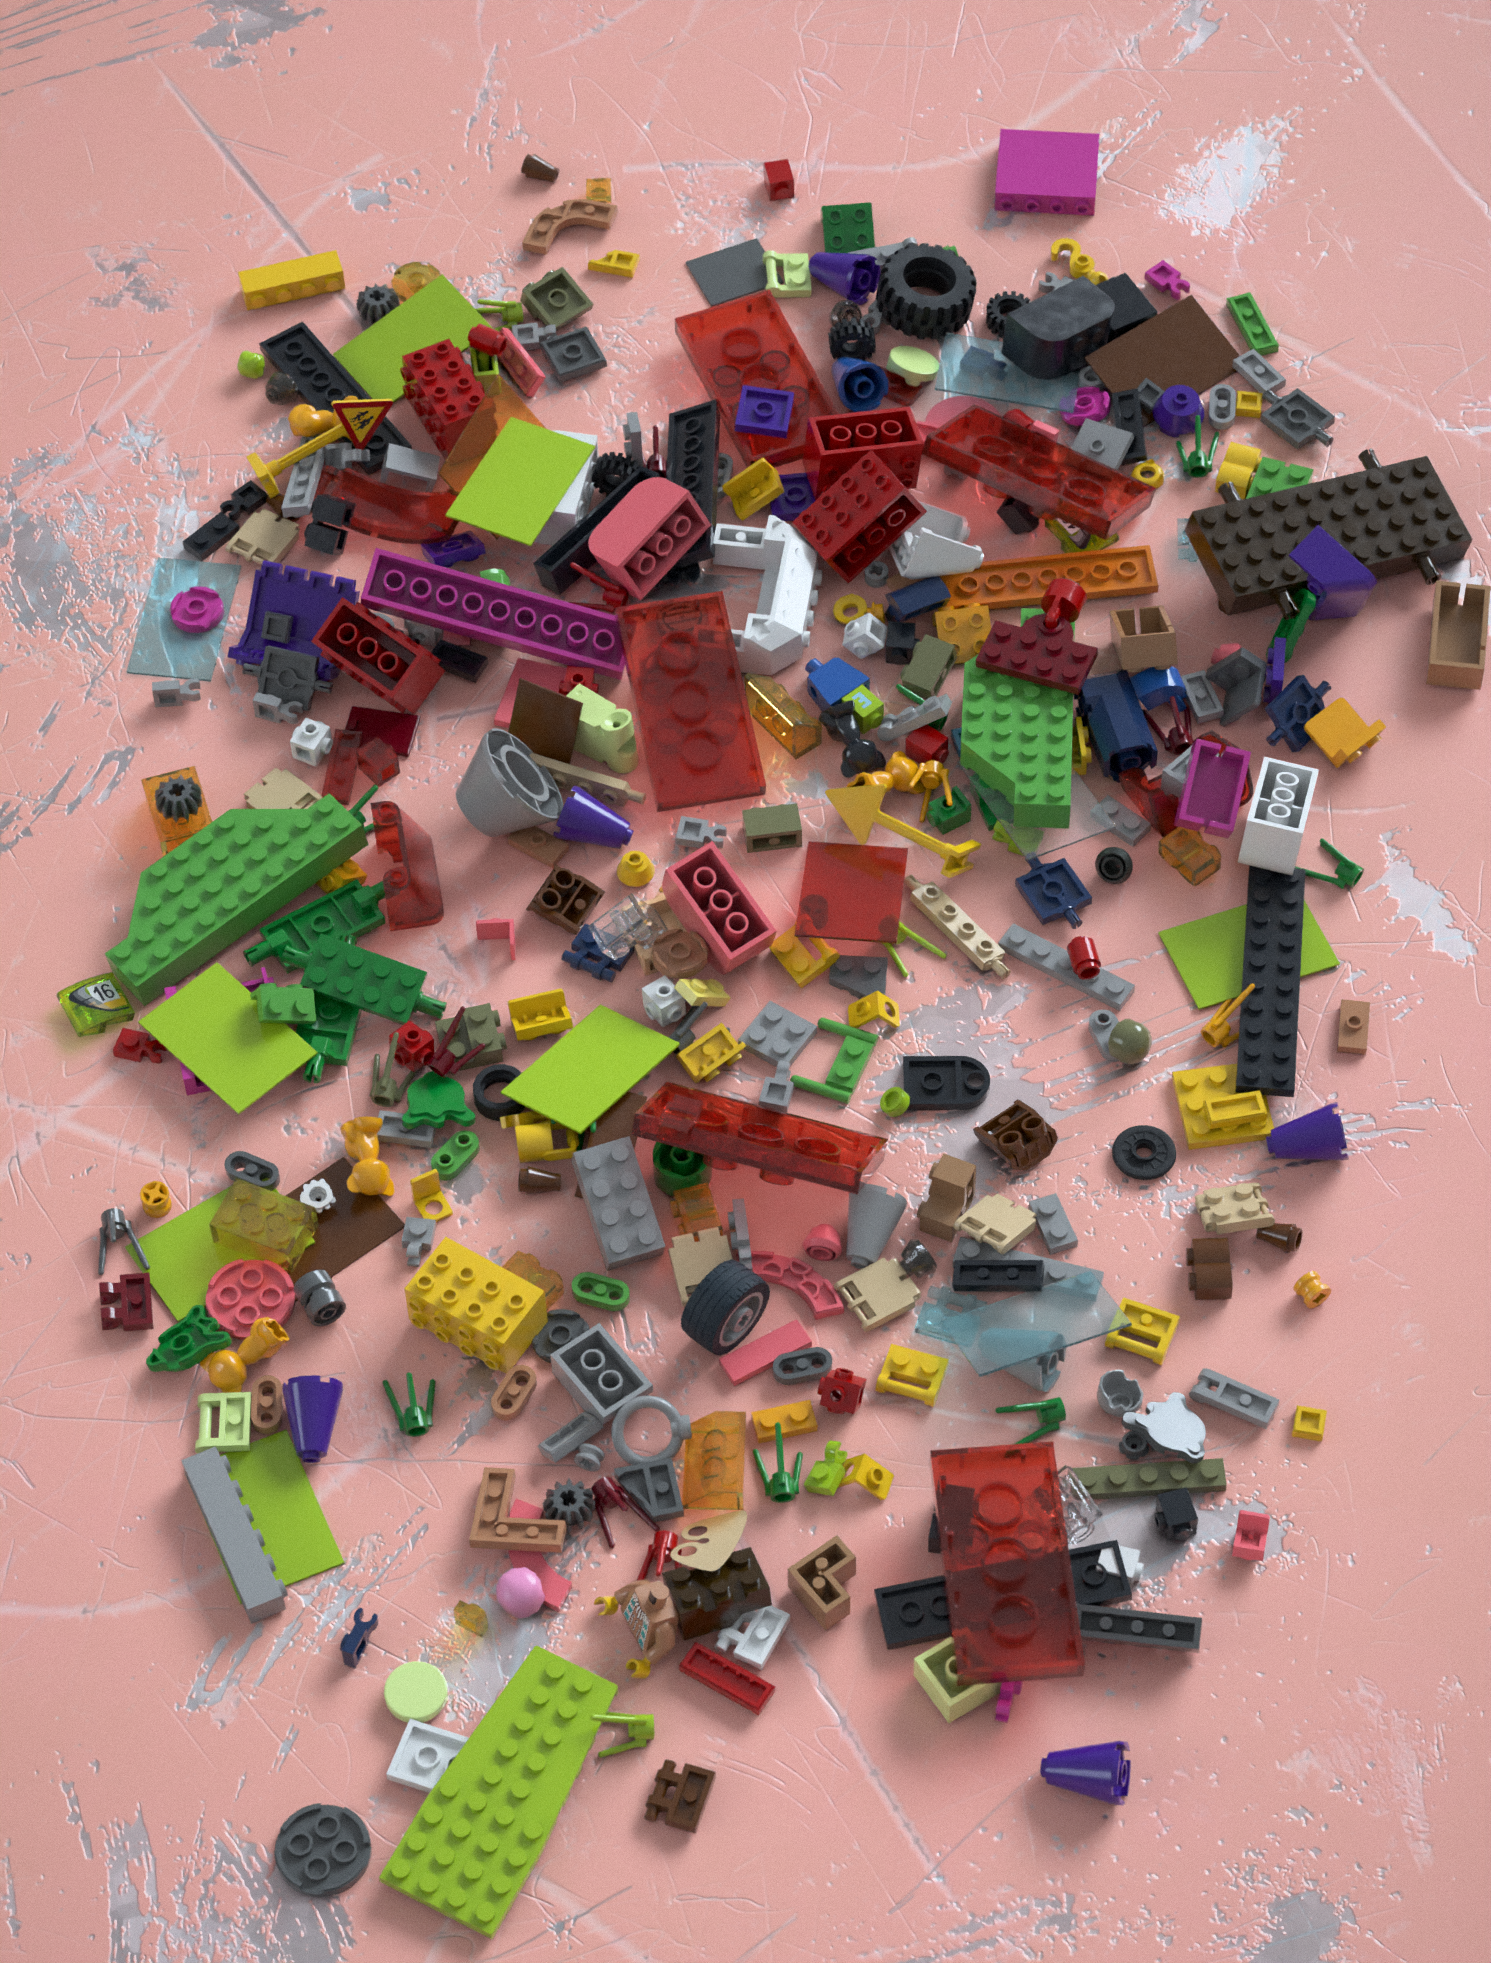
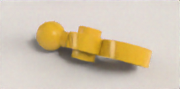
M1061 238L1052 244L1051 260L1053 261L1058 260V255L1061 251H1070L1072 253L1069 271L1074 278L1078 279L1084 276L1094 285L1108 280L1105 273L1101 271L1095 272L1094 259L1089 255L1081 254V246L1077 241L1070 238Z

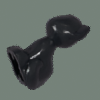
M853 700L828 708L821 712L818 719L826 727L828 735L834 741L843 742L846 745L842 752L840 769L847 778L862 772L868 773L874 768H882L886 765L884 755L877 750L876 745L870 740L860 739V728L853 716L855 710Z

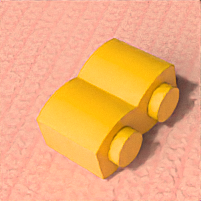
M1231 442L1216 478L1215 492L1219 493L1218 488L1222 484L1227 482L1228 485V482H1233L1240 498L1246 499L1262 459L1261 449Z

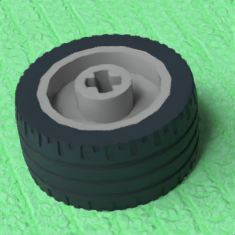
M733 1259L724 1261L712 1269L691 1294L682 1314L681 1327L690 1338L715 1355H724L737 1347L756 1326L768 1304L770 1288L761 1277L740 1262Z

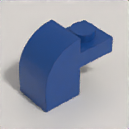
M1171 666V668L1164 670L1150 667L1130 678L1138 699L1148 711L1167 701L1170 704L1169 698L1171 696L1175 698L1179 713L1187 709L1183 698L1187 697L1185 693L1187 690L1179 671L1175 667Z

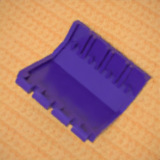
M264 560L261 570L255 571L245 631L239 644L229 647L228 658L236 659V664L244 665L245 663L251 665L252 663L261 664L264 658L265 647L273 646L320 657L317 671L318 680L328 682V680L337 678L341 670L322 657L320 654L323 650L311 641L342 597L353 605L357 603L360 591L355 590L356 580L337 576L333 586V575L311 571L309 580H307V569L286 565L283 575L282 564ZM265 611L294 616L289 643L261 638Z

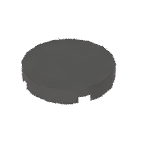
M557 1309L547 1312L548 1322L532 1340L534 1351L538 1357L547 1363H551L550 1355L589 1330L587 1322L575 1311Z

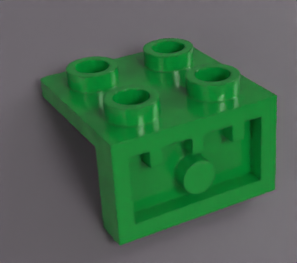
M872 202L821 206L820 218L821 223H823L825 252L848 253L875 247Z

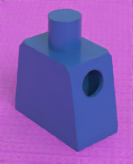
M814 658L805 667V670L809 673L807 677L808 693L822 712L842 703V698L860 685H864L870 691V678L840 658H833L824 665Z

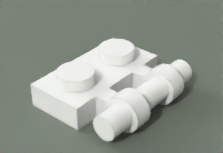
M774 1606L744 1613L732 1627L720 1630L717 1635L719 1640L715 1645V1649L720 1653H725L729 1645H736L734 1658L762 1670L790 1622V1614ZM748 1622L750 1624L745 1633L738 1632L742 1623Z

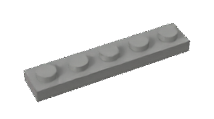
M316 434L311 437L302 436L299 447L322 434ZM325 446L294 464L281 508L284 517H302L310 514L325 460Z
M1014 923L998 942V945L1005 953L1118 1011H1121L1134 993V984L1100 968V973L1096 977L1088 980L1080 979L1073 971L1067 950Z
M960 1237L953 1259V1268L955 1260H1043L1045 1266L1043 1290L1092 1302H1097L1104 1279L1103 1271L1012 1249L1002 1255L988 1243H980Z

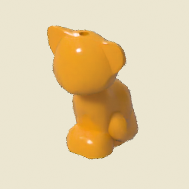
M348 396L344 400H358V398ZM308 404L294 407L288 416L290 428L294 436L311 437L318 433L329 431L341 423L335 410L333 413L327 410L316 411L313 406ZM348 434L344 435V437H347L349 440H351Z
M902 751L892 754L887 762L886 772L877 771L873 774L862 772L856 776L854 781L846 786L886 784L887 789L885 793L889 792L892 788L900 792H910L912 794H921L926 790L920 779L912 789L908 787L919 768Z
M357 1117L354 1120L347 1121L340 1127L341 1134L345 1140L347 1154L360 1161L354 1165L351 1175L347 1179V1188L353 1193L360 1192L370 1196L379 1194L385 1196L394 1195V1184L390 1178V1169L387 1164L377 1159L379 1153L377 1133L383 1125L381 1118Z
M269 1317L259 1318L251 1326L250 1336L242 1342L237 1353L226 1349L210 1353L200 1362V1366L208 1372L212 1384L220 1388L223 1393L242 1392V1385L247 1378L246 1365L256 1363L260 1359L272 1357L280 1350L283 1344L289 1341V1337L275 1319Z

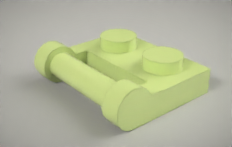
M772 250L763 253V263L766 265L768 282L765 287L767 296L772 298L811 297L812 289L808 253L777 254ZM776 266H783L784 285H780L777 281Z
M251 1392L204 1393L198 1396L197 1406L200 1408L199 1439L195 1442V1452L197 1454L215 1446L218 1452L250 1451ZM215 1407H220L219 1438H211L212 1409Z

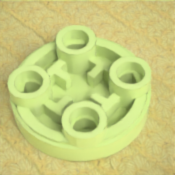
M897 346L893 348L886 365L888 371L904 377L905 382L912 386H919L920 382L934 380L940 367L939 362L934 356L922 349L911 346Z
M420 1661L408 1662L397 1667L387 1678L384 1687L385 1702L389 1711L399 1720L408 1723L412 1719L424 1723L437 1716L447 1703V1683L441 1671L435 1666Z

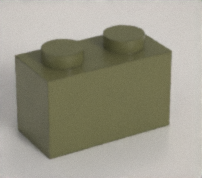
M925 634L921 642L918 641L915 645L910 664H906L901 672L900 678L903 687L924 699L937 696L957 659L955 645Z
M797 803L742 810L747 853L802 846V827Z

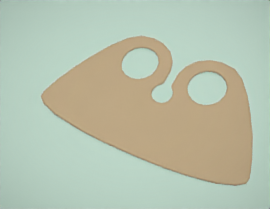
M745 1510L730 1512L686 1526L681 1533L684 1539L701 1540L706 1538L709 1541L704 1544L689 1542L678 1545L671 1551V1558L693 1568L706 1571L718 1570L735 1549L746 1525L747 1512ZM695 1527L707 1528V1532L700 1536L688 1534V1531ZM684 1547H695L697 1549L690 1556L678 1555V1551Z

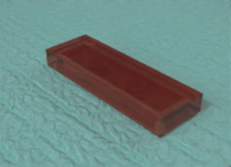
M335 729L322 797L330 793L341 805H349L363 741L362 731Z

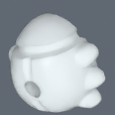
M324 1179L319 1181L312 1180L310 1184L303 1185L304 1191L301 1192L300 1202L306 1209L321 1213L324 1209L328 1210L330 1204L336 1202L332 1189H330V1186Z

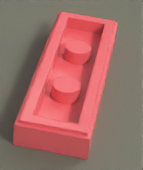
M501 328L499 332H502L503 336L508 338V343L501 357L497 356V358L527 396L534 397L546 376L508 328Z
M796 1319L719 1358V1365L732 1384L736 1386L773 1367V1362L779 1355L812 1347V1341Z

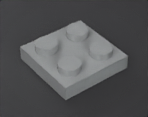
M769 1001L738 1039V1044L744 1042L746 1045L744 1050L777 1067L779 1061L790 1063L791 1066L817 1034V1026Z

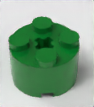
M687 1129L677 1130V1133L671 1135L667 1133L658 1139L652 1153L656 1186L666 1194L688 1200L696 1198L708 1186L712 1177L711 1151L707 1141L699 1133Z

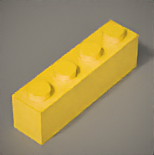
M336 250L238 272L240 289L247 311L346 289L343 268Z

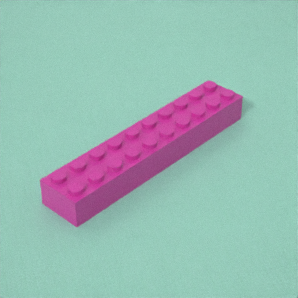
M379 548L375 549L361 595V604L374 611L568 666L594 668L595 673L622 680L637 626L636 621Z

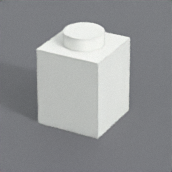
M1119 1545L1130 1589H1132L1134 1581L1140 1582L1144 1564L1139 1563V1550ZM1113 1547L1102 1549L1098 1563L1105 1567L1108 1574L1120 1576ZM1099 1566L1096 1567V1571L1102 1572Z

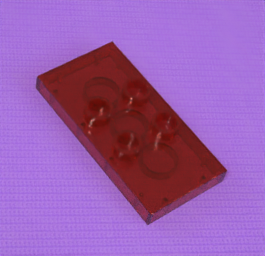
M766 290L675 318V333L711 401L717 399L720 418L746 467L748 468L761 458H764L774 468L803 459L808 418L836 415L838 412L771 291ZM743 385L794 392L787 438L735 431V422Z
M975 404L928 434L922 451V455L984 483L983 490L993 497L1002 499L1014 497L1029 504L1030 513L1044 520H1056L1059 518L1104 540L1110 538L1151 506L1156 490L1155 487Z
M723 591L616 607L615 619L657 812L765 795V777Z
M667 1081L635 1113L631 1133L633 1136L704 1154L703 1163L714 1169L731 1171L737 1169L739 1163L760 1169L759 1177L771 1184L791 1185L794 1183V1178L857 1195L884 1161L888 1143L886 1138Z
M1053 1441L930 1450L929 1464L957 1686L1082 1677L1084 1675L1085 1661Z

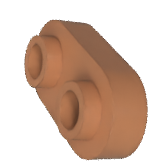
M527 1365L512 1367L493 1394L491 1407L493 1414L498 1419L512 1420L516 1418L535 1391L537 1380L535 1371ZM519 1382H526V1383H527V1384L524 1385V1386H518V1385H517ZM505 1405H510V1406H512V1407L509 1408V1409H503V1408H502V1407L505 1406Z
M265 1375L258 1378L252 1386L251 1420L256 1431L262 1434H270L277 1431L282 1424L283 1392L282 1384L278 1378ZM267 1392L273 1393L271 1396H264ZM268 1418H269V1419H272V1421H270V1422H267V1423H264V1422H263V1420H265V1419H268Z

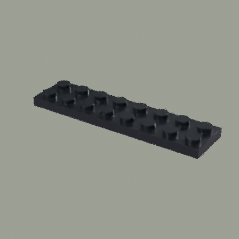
M303 321L259 343L260 351L304 402L313 406L316 411L327 410L333 413L334 408L331 402L344 400L348 396H355L358 400L370 399ZM386 416L363 449L370 450V461H356L368 475L382 469L383 459L389 443L412 449V445ZM344 436L337 439L340 443H352L351 440Z
M717 399L669 414L666 479L687 489L711 523V526L669 571L715 558L714 534L717 516L721 409Z
M1117 1540L874 1589L887 1650L949 1638L966 1627L970 1633L1071 1613L1075 1612L1076 1604L1105 1606L1132 1600V1592ZM1113 1547L1120 1576L1108 1574L1105 1567L1098 1563L1102 1549ZM1099 1566L1102 1572L1096 1571V1567Z

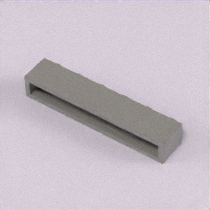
M215 1446L181 1460L186 1478L251 1624L286 1610L283 1599L288 1596L282 1579L275 1580L272 1573L277 1571L270 1554L264 1555L261 1547L265 1546V1542L259 1529L253 1531L250 1524L254 1521L248 1504L242 1506L239 1498L243 1497L238 1481H231L228 1473L232 1472L226 1455L220 1457Z

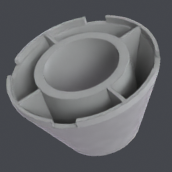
M493 728L484 734L456 790V800L465 817L476 829L489 837H497L555 821L563 809L560 791L546 767L543 765L539 768L529 756L533 752L522 741L509 732L498 728Z

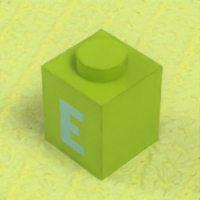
M860 685L842 698V703L850 700L854 701L855 710L853 716L863 735L881 724L884 718V703L864 685Z

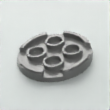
M317 1803L301 1808L283 1823L276 1840L274 1856L281 1877L291 1888L308 1896L328 1897L348 1890L360 1880L369 1865L372 1847L368 1829L355 1812L346 1807L342 1808Z

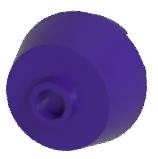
M1185 385L1169 387L1156 400L1153 406V417L1160 426L1159 430L1170 437L1179 438L1180 434L1190 432L1193 434L1195 432L1196 415L1200 416L1201 424L1204 420V408L1195 390Z

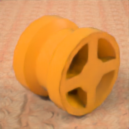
M152 1181L142 1187L140 1198L145 1214L151 1218H160L167 1215L172 1207L168 1187L160 1181Z
M1316 1271L1303 1275L1293 1287L1298 1296H1303L1304 1303L1309 1309L1321 1305L1331 1294L1330 1287L1327 1284L1321 1283V1277Z

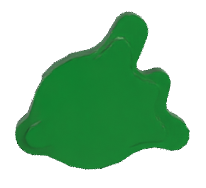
M428 1072L409 1086L407 1090V1105L409 1109L402 1117V1125L405 1128L414 1129L424 1124L434 1128H442L446 1120H452L464 1127H469L475 1123L474 1112L465 1105L463 1087L454 1079L441 1077L435 1072Z
M195 1305L182 1321L173 1325L158 1337L160 1345L157 1349L153 1348L152 1353L146 1359V1364L152 1372L183 1371L200 1363L210 1353L229 1347L232 1339L227 1332H215L220 1327L218 1321L215 1318L207 1317V1312L202 1305Z

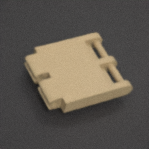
M263 509L260 513L254 512L228 542L225 550L229 553L235 552L245 557L246 561H255L261 565L264 560L279 563L299 540V524L286 518L280 520L278 519L279 515Z
M274 768L261 779L264 781L262 782L263 785L257 782L244 793L248 809H308L323 798L287 769L281 772L277 768Z
M1257 1182L1242 1183L1236 1186L1203 1190V1194L1196 1195L1194 1197L1195 1205L1199 1215L1202 1216L1201 1221L1205 1231H1216L1218 1235L1274 1225L1275 1219L1267 1210L1268 1202L1261 1195V1185Z
M996 1194L993 1197L987 1195L955 1221L953 1228L959 1232L961 1230L967 1232L968 1235L974 1237L980 1243L986 1242L992 1245L997 1252L1004 1255L1035 1229L1036 1219L1034 1217L1037 1214L1021 1205L1014 1208L1015 1202L1000 1194Z
M718 1227L698 1231V1242H694L692 1233L672 1237L671 1239L673 1248H669L668 1253L683 1307L686 1306L690 1298L687 1294H692L698 1284L712 1269L724 1261L732 1260L727 1236H720Z
M882 1258L839 1280L833 1286L836 1292H841L849 1303L847 1307L850 1312H855L863 1323L861 1327L865 1332H869L915 1308V1301L921 1298V1292L912 1279L907 1278V1272L896 1258L888 1262L885 1258Z

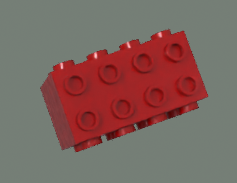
M446 339L402 356L403 367L400 368V372L405 382V385L402 386L403 393L448 466L451 467L487 453L496 440L495 431L498 428L493 414L496 413V408L492 399L486 398L482 383L480 381L476 382L471 366L464 363L459 347H454L450 339Z
M910 406L809 417L802 463L815 500L870 450L881 459L907 489H913L917 487L924 443Z
M870 450L826 492L822 493L813 504L802 511L793 521V524L823 559L849 584L927 511L881 459Z
M343 597L311 641L323 650L320 654L322 657L361 685H364L381 699H384L401 713L408 710L415 715L445 672L438 665L441 660L430 651L415 643L411 638L392 627L391 624L381 617L376 616L358 601L353 605Z

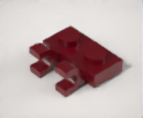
M150 1272L120 1275V1282L118 1283L99 1282L101 1305L112 1304L118 1299H121L122 1308H101L102 1330L117 1328L119 1324H123L124 1332L154 1329Z

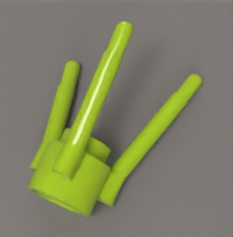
M477 300L478 304L501 307L475 308L479 314L501 313L502 322L507 321V324L494 328V330L500 331L501 328L512 329L513 325L523 322L521 302Z
M894 915L887 916L879 925L878 932L883 935L880 942L887 948L904 977H908L909 974L893 948L892 943L900 944L907 936L941 958L945 959L947 957L937 947L909 930Z
M608 1712V1715L593 1714L590 1716L592 1721L628 1724V1737L635 1738L634 1741L600 1751L598 1753L600 1758L636 1747H646V1740L654 1739L653 1714Z

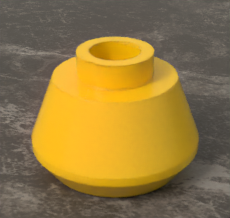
M641 851L626 853L617 866L619 880L625 885L632 887L647 884L652 880L655 873L652 861Z

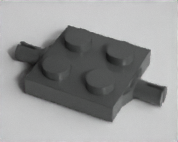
M1299 388L1282 397H1278L1270 389L1263 393L1262 398L1271 403L1272 406L1261 414V422L1297 450L1314 439H1318L1326 447L1332 444L1334 438L1324 432V430L1334 424L1335 416Z
M273 646L265 647L264 658L260 666L245 663L243 666L245 669L242 670L244 675L258 677L259 693L274 695L282 699L283 704L292 701L300 702L303 704V710L305 711L311 710L312 699L316 690L331 694V687H333L332 682L318 680L317 671L320 657Z

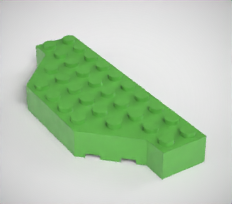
M1021 608L1020 627L1026 620L1035 615L1044 614V611L1035 608ZM1072 622L1070 624L1073 628L1075 640V622ZM978 655L965 662L960 764L967 770L971 768L979 775V779L983 780L992 790L996 791L998 789L1006 796V800L1014 806L1013 827L1069 829L1073 693L976 667Z
M330 793L308 809L228 810L141 872L128 937L105 953L113 974L146 1006L164 993V988L172 987L329 874L333 869H336L369 845L362 824Z

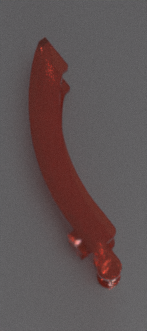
M330 465L324 466L314 496L315 499L317 495L324 494L330 482H337L331 495L356 503L350 526H342L371 537L407 544L444 542L450 540L459 523L455 519L446 517L445 514L460 493L450 488L441 492L406 490L379 482L347 467L344 471H341Z

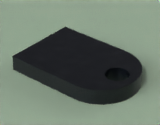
M903 1056L904 1091L910 1098L906 1111L968 1110L975 1108L983 1103L989 1094V1072L980 1061L968 1056ZM972 1079H979L983 1084L979 1087H973L968 1082Z

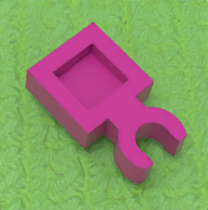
M1164 260L1145 272L1144 279L1162 293L1168 289L1171 297L1175 300L1180 299V290L1187 294L1190 292L1189 282L1181 279V273Z
M1006 1662L1000 1696L996 1707L995 1720L1008 1723L1014 1694H1021L1024 1677L1018 1675L1019 1663Z

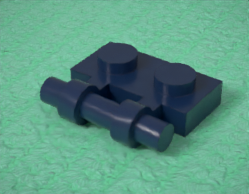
M585 923L571 943L572 950L576 953L565 950L561 960L569 963L570 967L579 971L582 969L591 973L595 979L613 982L616 972L610 970V968L621 972L635 950L633 944ZM588 958H591V959L597 961L598 963L596 964V963H594V962H592V961H590V960H587V959H588Z

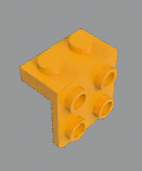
M970 603L964 605L962 609H954L953 606L940 607L938 612H934L932 615L933 627L937 629L938 639L955 645L957 659L954 664L965 663L979 654L991 630L988 605L980 606V603Z
M1342 697L1335 700L1304 725V730L1336 768L1346 761L1350 764L1363 754L1361 750L1367 746L1370 749L1382 739L1380 734L1386 728L1380 719L1368 727L1346 699Z

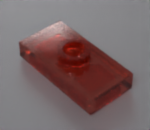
M879 366L885 372L888 379V392L884 397L904 407H911L923 393V386L909 385L905 382L904 377Z

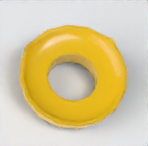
M1153 458L1135 466L1131 472L1132 484L1142 491L1156 490L1164 484L1165 475L1163 469L1155 464ZM1149 470L1154 472L1155 475L1151 478H1144L1140 474L1143 471Z
M850 593L836 601L833 606V614L840 624L846 625L850 621L867 614V604L861 596ZM855 607L858 609L857 614L852 617L844 615L847 608Z

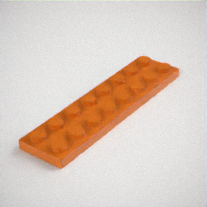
M1150 545L983 561L978 569L975 568L972 572L939 576L951 595L945 607L953 606L954 609H962L964 605L970 603H980V606L988 605V609L1041 604V600L1050 582L1057 578H1067L1077 582L1086 592L1087 599L1157 593L1159 587Z

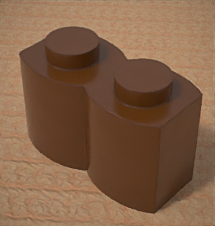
M1228 1238L1192 1239L1191 1248H1186V1265L1192 1266L1193 1272L1188 1273L1189 1291H1194L1195 1300L1231 1299L1233 1284Z

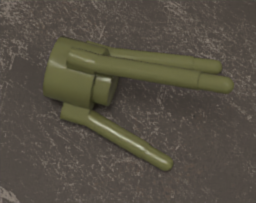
M398 1032L393 1034L384 1074L380 1081V1055L375 1054L372 1089L369 1096L375 1104L383 1107H391L394 1101L399 1103L404 1091L417 1073V1071H410L399 1089L396 1086L397 1082L389 1078L399 1038Z

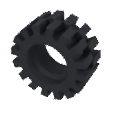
M1003 291L1002 296L999 293L995 294V299L991 297L989 303H987L986 324L988 329H992L994 335L999 332V337L1003 338L1007 317L1001 314L1010 313L1030 303V299L1028 297L1024 299V294L1021 293L1016 296L1015 291H1011V295H1008L1007 291Z
M846 318L842 320L843 324L837 322L835 327L830 328L828 339L833 359L849 357L866 361L865 357L870 359L872 353H875L874 329L868 321L864 323V319H859L856 322V318H851V321L847 322ZM850 340H858L853 343H847Z
M610 452L609 455L604 453L602 457L599 456L592 474L594 488H599L598 492L601 494L606 492L607 497L640 467L637 466L638 462L636 460L631 462L632 457L627 455L625 458L623 453L620 452L618 456L615 455V452Z

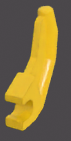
M536 1111L500 1117L502 1129L551 1120Z

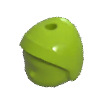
M243 351L237 364L239 373L252 379L261 378L265 367L264 357L261 354Z

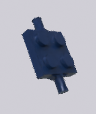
M1298 675L1264 708L1275 725V730L1266 738V741H1270L1268 742L1269 745L1276 746L1283 738L1292 752H1299L1312 739L1304 730V725L1325 709L1322 697L1331 690V686H1328L1329 683L1327 681H1322L1315 689L1309 684L1304 675Z
M1034 852L1031 855L1028 854L1025 857V861H1027L1032 870L1016 878L1015 886L1041 924L1045 925L1065 917L1073 929H1076V926L1080 927L1083 922L1076 914V911L1091 905L1092 896L1065 858H1062L1053 863L1042 864Z

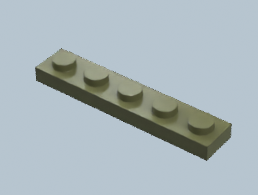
M1223 1458L1203 1459L1195 1464L1188 1461L1070 1468L1073 1501L1157 1496L1158 1494L1186 1487L1189 1493L1226 1491L1227 1487Z

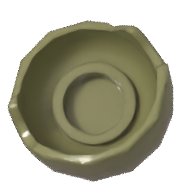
M1124 1019L1118 1022L1111 1031L1108 1041L1110 1055L1125 1064L1132 1065L1142 1062L1149 1054L1152 1045L1151 1032L1143 1024L1131 1019Z

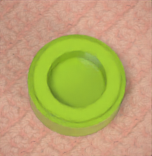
M892 1087L881 1097L880 1107L890 1117L900 1116L909 1106V1095L900 1087Z

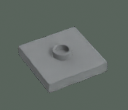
M1086 418L1064 460V464L1067 467L1112 481L1134 439L1133 433Z

